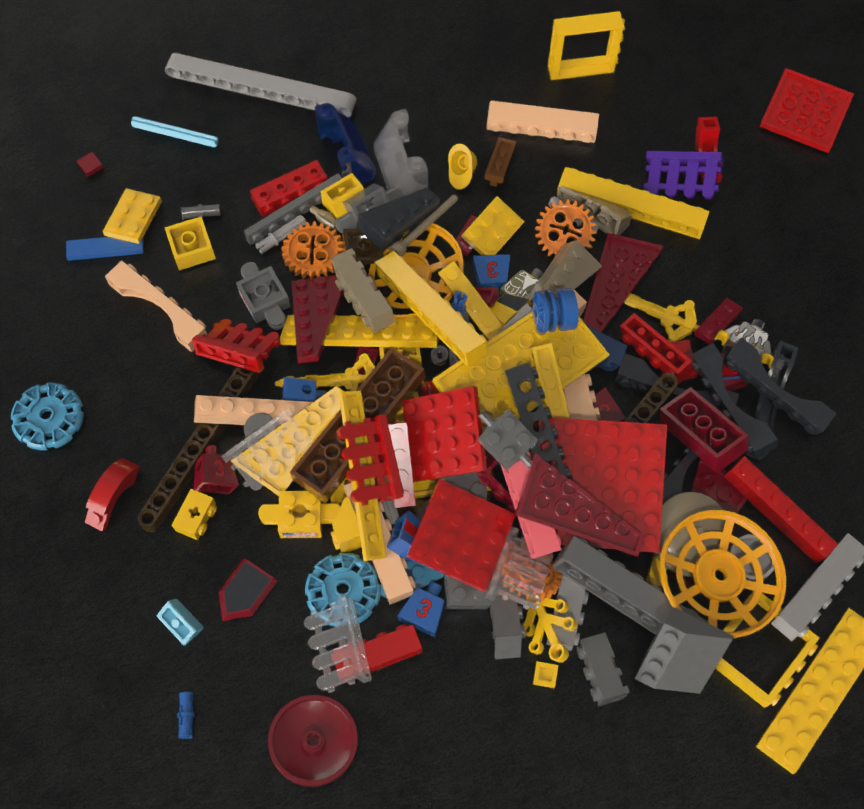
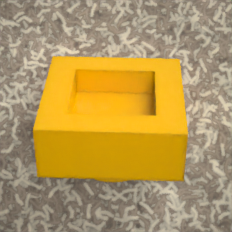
M536 662L533 685L555 688L558 665Z

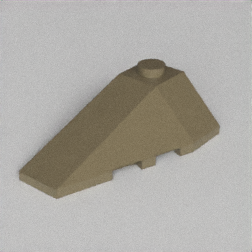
M563 186L558 188V199L565 203L569 199L570 205L577 201V207L584 204L582 210L586 211L589 209L590 211L587 216H594L592 220L600 223L599 229L607 235L608 233L621 235L629 226L632 216L627 210Z

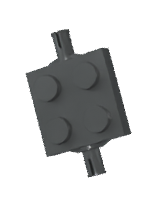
M509 409L494 420L486 411L479 415L487 427L484 433L477 438V441L505 470H508L515 462L520 460L530 469L532 459L527 453L538 439Z

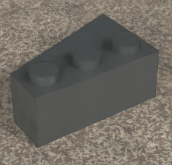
M491 581L490 614L493 625L492 634L495 642V659L521 657V640L525 638V627L520 625V619H523L522 606L517 605V601H520V598H517V593L515 592L509 594V588L503 589L504 583Z
M606 633L581 639L577 647V653L580 660H584L586 667L583 670L586 679L591 681L593 687L590 689L593 701H597L598 705L602 706L624 699L629 693V689L627 686L623 687L620 678L622 672L620 668L616 667L615 655Z

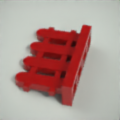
M229 319L215 323L213 325L214 328L207 335H195L192 338L197 355L258 373L264 369L262 359H267L270 350L274 346L278 347L280 345V338L277 332H271L267 336H264L261 328H254L248 332L246 324L240 323L232 327L231 320ZM242 337H244V339H243L239 344H237V342H238Z
M386 414L378 415L372 419L365 418L363 419L364 423L351 425V421L344 422V426L337 430V436L341 440H348L349 447L343 449L341 455L344 460H352L353 468L346 472V478L351 482L356 481L358 489L351 492V500L355 503L361 502V505L365 506L369 505L368 500L380 498L381 502L403 498V489ZM367 436L368 444L356 446L354 438ZM372 458V465L360 467L359 459ZM376 477L377 485L365 488L364 479Z

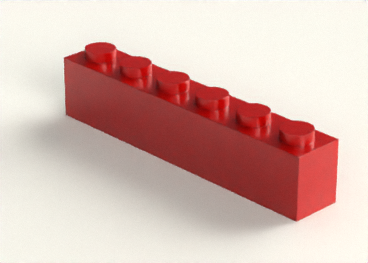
M745 456L736 462L723 476L815 563L826 559L838 545L834 539Z

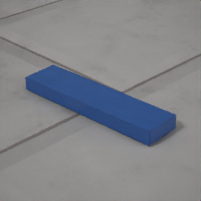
M112 237L66 241V258L68 261L144 254V237L140 244Z

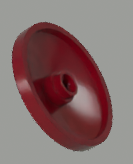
M320 695L299 697L286 704L275 716L268 735L269 752L275 767L286 779L302 786H322L338 779L351 765L357 750V729L350 713L339 702Z

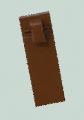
M498 138L485 173V180H490L491 186L497 187L498 183L503 184L516 147V141Z

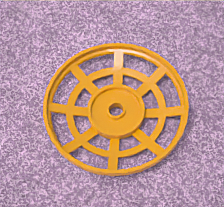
M432 223L426 229V231L430 232L426 241L414 240L408 245L422 247L419 254L408 252L403 257L410 267L413 266L421 278L424 277L432 289L435 288L438 292L446 293L447 295L443 300L449 301L453 293L444 285L445 283L442 279H440L439 284L430 281L431 273L439 269L443 270L453 261H458L459 268L464 273L463 255L455 238L444 228ZM437 235L451 245L455 251L454 255L445 259L441 251L432 245ZM389 248L383 252L384 256L388 255L390 250ZM431 251L437 256L439 262L429 265L425 259L427 253ZM371 264L368 276H371L376 287L386 286L387 284L382 279L375 280L376 266ZM394 291L388 298H385L391 307L409 308L405 303L394 302L398 298ZM415 313L408 315L393 314L397 319H405L411 316L419 318Z
M725 510L698 512L680 522L668 535L660 555V577L664 592L673 607L683 611L679 604L687 600L694 609L708 616V624L716 628L717 619L732 620L742 617L750 627L741 631L727 632L733 635V638L747 636L762 629L778 613L786 592L785 566L781 554L772 539L761 527L748 518ZM704 519L726 520L723 532H706L698 534L693 523ZM734 523L749 530L763 545L752 551L743 541L732 536ZM686 527L691 540L682 548L678 558L668 554V548L673 539ZM721 539L719 549L707 551L702 541ZM729 542L739 547L746 555L738 559L735 555L728 552ZM692 546H695L700 555L695 564L684 561L686 554ZM767 552L775 568L776 586L763 584L762 569L757 558ZM665 562L676 567L677 582L682 593L673 597L667 583ZM750 562L755 572L756 582L746 580L743 566ZM682 569L693 573L696 585L689 589L686 588ZM716 570H719L724 574L723 581L718 580L716 578ZM743 588L754 591L751 600L745 607L737 597ZM701 592L705 597L709 598V610L699 605L692 597ZM761 593L775 595L769 611L757 622L749 611L758 603ZM730 601L736 612L718 613L719 602Z

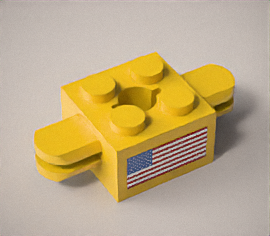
M279 491V504H264L259 508L258 514L263 524L278 525L280 538H322V524H332L340 506L337 503H323L308 491Z

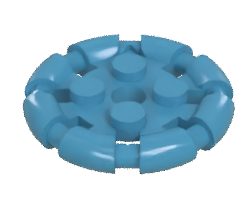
M47 382L46 385H35L22 394L21 399L15 402L11 412V420H13L12 430L21 443H27V446L32 449L48 450L51 447L59 448L72 440V435L81 428L84 412H81L82 402L73 390L67 389V386L63 384ZM42 393H47L48 397L42 398ZM72 408L73 412L68 413L67 409ZM44 412H52L50 418L42 419ZM27 417V421L21 422L23 418ZM65 424L69 425L66 431L62 429ZM33 430L35 433L31 437L29 434ZM46 436H52V439L46 440Z
M343 552L339 553L340 555L332 557L329 555L320 560L314 566L315 569L312 574L308 575L305 585V595L308 596L307 604L311 612L318 619H323L326 621V624L334 627H347L349 624L355 623L357 625L363 622L373 613L372 609L375 605H378L381 596V584L378 583L377 579L379 576L372 564L360 559L359 555ZM342 563L341 568L334 569V564ZM355 565L360 568L358 573L352 571ZM322 573L327 575L324 581L319 579ZM368 580L370 586L364 587L363 581ZM341 584H346L349 590L345 594H340L337 592V587ZM322 591L323 597L317 598L316 593ZM363 597L368 600L365 606L360 604ZM328 605L333 609L331 614L325 611ZM352 609L353 615L345 617L344 611Z

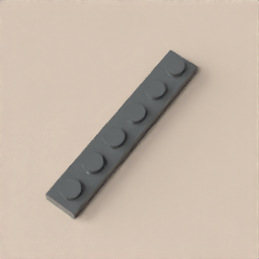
M339 174L334 175L244 230L247 242L250 245L260 242L268 233L275 232L297 216L307 213L313 205L322 204L321 191L341 180L342 177Z

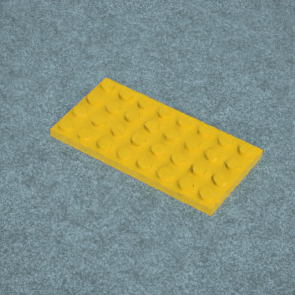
M532 311L489 340L487 345L488 355L469 367L460 360L436 376L432 382L440 393L475 386L478 388L480 414L486 411L494 420L509 409L520 420L521 418L505 370L528 362L531 367H536L532 352L533 347L552 343L563 389L608 358L609 353L579 316L578 325L575 330L560 331L557 327L555 332L547 331V333L541 334L536 328ZM538 378V379H536V382H537L538 387H540L541 385H540V381H539V378ZM524 382L521 385V391L529 392L532 388L531 382ZM535 401L530 402L527 407L528 411L532 412L539 407V404ZM481 419L482 431L484 433L487 425Z

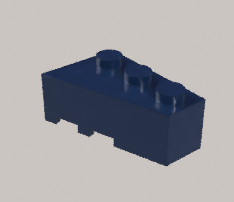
M587 326L609 353V357L599 363L597 367L606 371H614L620 367L627 345Z

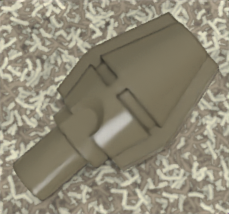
M314 205L310 208V212L316 216L320 224L323 223L325 227L330 225L331 229H336V219L330 212L320 210Z

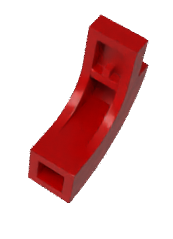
M717 117L698 118L695 152H717L720 133ZM699 173L698 176H701L702 183H704L705 173ZM717 173L716 183L721 182V173Z
M121 458L103 473L86 504V508L89 510L85 523L100 531L107 528L117 499L126 488L135 483L140 466Z

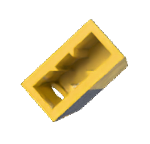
M506 293L495 302L494 307L490 308V310L504 327L526 304L532 308L533 306L528 298Z

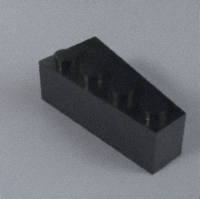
M428 187L358 214L356 228L383 253L394 242H398L438 209L440 198Z

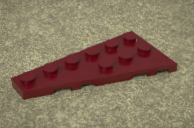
M336 275L291 281L298 363L319 361L325 345V338L329 335L330 325L333 323L340 306L341 296L344 295V291H340L336 286Z
M699 459L691 492L704 494L715 500L723 510L738 513L747 498L723 477L727 473L726 470L722 469L716 473L702 459ZM670 571L669 576L677 581L676 574ZM683 576L686 588L694 577Z

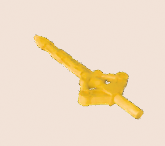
M632 293L625 301L626 305L640 309L660 319V324L665 327L669 342L679 341L691 335L692 331L695 332L699 327L696 324L695 304L692 300H687L684 304L677 305L676 307L670 305L667 309L643 300ZM685 311V319L678 316V312ZM674 324L680 325V327L675 331L671 327Z
M361 354L354 366L347 368L343 374L306 375L296 379L315 381L316 388L345 386L348 391H356L359 384L363 383L375 366L367 354ZM363 366L366 371V375L359 374L358 370ZM284 378L276 381L275 385L283 388Z

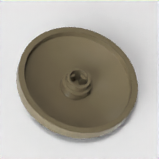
M696 492L680 493L666 499L662 503L660 552L655 553L658 560L660 561L662 548L668 535L680 522L698 512L723 510L722 507L712 498ZM704 519L693 524L698 534L723 532L726 520ZM686 527L675 536L668 548V554L678 558L682 548L691 540ZM707 539L702 542L707 551L719 549L721 539ZM729 542V546H728V550H727L728 552H729L730 546H731V543H730V542ZM692 546L688 551L684 561L695 564L700 558L695 546ZM665 562V567L676 574V567ZM682 569L683 576L693 577V573Z

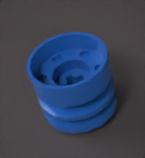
M572 288L556 289L554 294L551 290H545V292L535 291L533 296V316L539 333L555 332L557 327L560 331L575 330L577 328L578 303Z

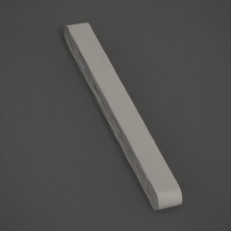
M178 53L171 54L165 68V72L174 78L342 117H350L356 103V97L348 92Z

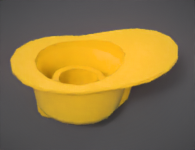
M457 144L449 152V180L454 188L463 189L472 179V172L477 166V159L468 147L463 144Z

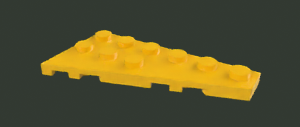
M338 386L334 387L235 457L231 462L279 496V491H286L293 481L289 473L341 410L338 394L345 391Z

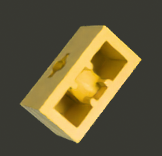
M190 489L172 524L175 531L195 540H198L200 535L203 536L207 529L206 523L209 517H213L217 509L214 499Z

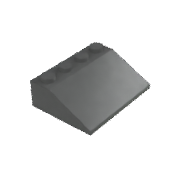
M671 606L641 661L635 679L654 689L701 693L734 636Z

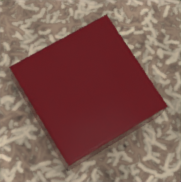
M93 152L77 161L87 177L103 168V165Z

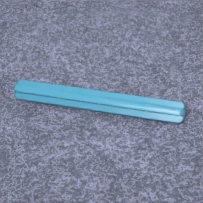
M134 116L131 121L132 126L211 147H216L218 144V137L137 116Z

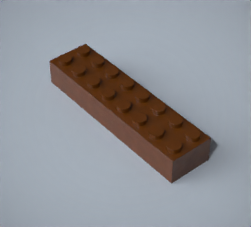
M391 347L356 390L361 391L365 418L372 419L378 415L386 414L387 421L391 422L403 407L402 401L408 400L425 380L424 368ZM341 410L289 472L293 481L324 503L329 500L345 480L346 472L350 469L349 461L344 460L341 455L342 450L346 448V441L341 440L337 436V430L343 427Z

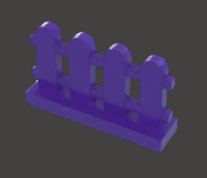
M647 151L646 159L649 165H647L646 170L649 172L648 183H644V189H647L648 192L658 195L659 190H665L668 198H674L678 190H684L685 197L692 199L696 195V191H702L705 199H712L715 191H719V185H716L717 173H721V167L724 166L722 152ZM662 172H668L666 184H660ZM680 172H686L685 184H679ZM699 173H705L703 185H697Z

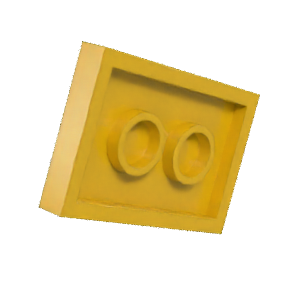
M125 189L103 230L104 235L140 244L162 202L161 198Z
M496 196L461 237L481 256L496 255L524 221Z

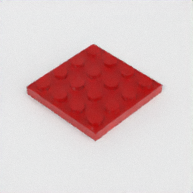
M786 68L760 127L829 153L854 94Z
M472 386L402 401L404 420L407 422L413 482L487 471L485 448L477 441V438L483 434L481 418L479 417L481 414L477 387Z
M439 479L406 557L485 592L514 521L515 513Z

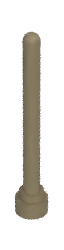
M452 195L405 239L394 242L389 247L390 252L395 251L399 256H403L406 253V247L457 202L458 197Z

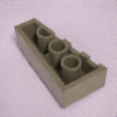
M577 240L567 243L560 249L527 298L531 300L533 306L535 291L545 292V290H551L554 294L556 289L572 288L574 290L601 268L602 265Z
M351 248L331 258L337 277L335 283L340 291H344V296L348 303H353L356 314H361L364 325L367 328L370 327L376 333L395 323L393 312L380 290L377 291L371 276H367L361 261H356V254Z

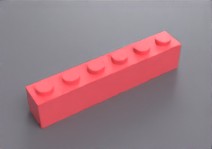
M528 451L527 455L533 459L532 453ZM521 460L515 462L508 470H505L501 465L515 510L517 509L529 472L528 467ZM518 517L531 559L561 550V539L558 533L555 532V529Z

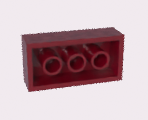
M691 387L660 408L661 424L667 425L668 431L716 473L748 451L749 435Z

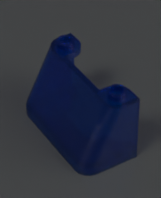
M330 103L315 106L318 133L321 139L329 137L333 143L343 142L344 147L337 154L342 178L353 173L361 184L372 180L376 175V169L355 123Z

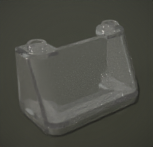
M406 109L396 111L390 116L374 142V151L387 189L390 187L398 188L403 192L404 196L428 187V169L425 161L417 156L408 158L403 146L405 142H409L407 132L409 116Z

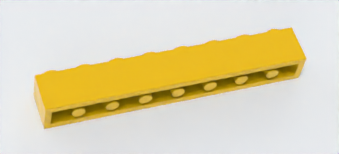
M565 167L558 188L563 186L615 204L627 210L633 219L700 239L709 214V211L701 207L687 205L681 201L658 196L646 190L635 189L629 185L619 184L610 179H603L594 174L580 172L574 168Z
M393 251L375 262L378 276L467 367L488 355V342L482 334L479 335L473 325L467 323L461 313L452 308L448 300H443L439 292L435 288L432 289L424 277L421 278L416 269L407 264L403 256H399Z

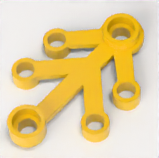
M529 597L528 601L525 600L529 609L523 625L526 636L534 635L533 640L529 644L530 652L534 654H541L543 652L544 645L541 641L545 631L551 644L549 649L550 658L559 663L567 660L569 652L567 647L560 643L552 624L562 626L568 631H574L577 628V621L571 617L563 618L547 614L544 606L555 608L557 612L563 614L569 609L568 602L562 599L554 600L546 597L542 601L538 597L535 603L532 597ZM537 613L539 620L537 626L535 627V625H533V622Z

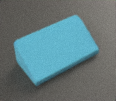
M177 599L169 600L157 615L161 622L184 646L204 628Z

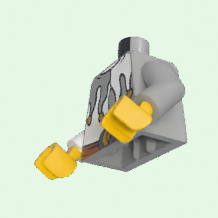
M754 319L752 324L743 322L740 326L735 325L724 331L720 330L714 340L722 341L721 345L724 346L722 352L727 353L733 343L742 337L758 350L762 363L767 364L768 368L773 363L774 357L772 356L771 345L767 340L768 333L762 330L765 324L759 319Z

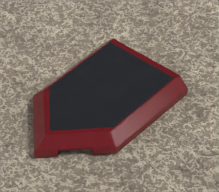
M243 558L218 592L222 621L253 616L278 581Z

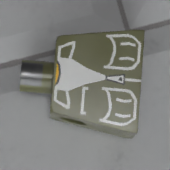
M535 268L529 274L524 270H520L501 287L500 297L508 293L527 298L543 275L542 271Z

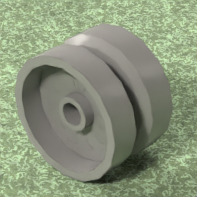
M747 534L738 538L752 551L763 545L755 535ZM734 544L729 550L738 559L746 555ZM768 552L757 558L762 569L763 581L775 569ZM750 562L743 566L746 580L756 582L755 572Z

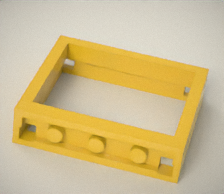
M620 11L554 19L548 61L551 80L614 72L615 64H618L617 55L620 53V42L623 41L622 32L625 30V20L621 18ZM611 30L606 55L561 61L565 36Z
M754 591L749 595V597H748V598L745 600V602L743 603L744 607H745V606L748 604V602L751 600V598H752V596H753V594H754ZM761 593L757 604L766 611H769L773 601ZM782 608L779 609V611H778V613L776 614L775 618H776V617L779 615V613L783 610ZM739 617L730 620L722 631L734 632L743 618ZM810 630L806 632L802 639L807 643L768 694L722 658L715 669L764 708L770 704L774 706L781 698L779 694L783 687L787 689L794 679L791 677L795 671L799 672L806 664L804 658L807 654L811 656L818 648L816 642L819 640V637Z

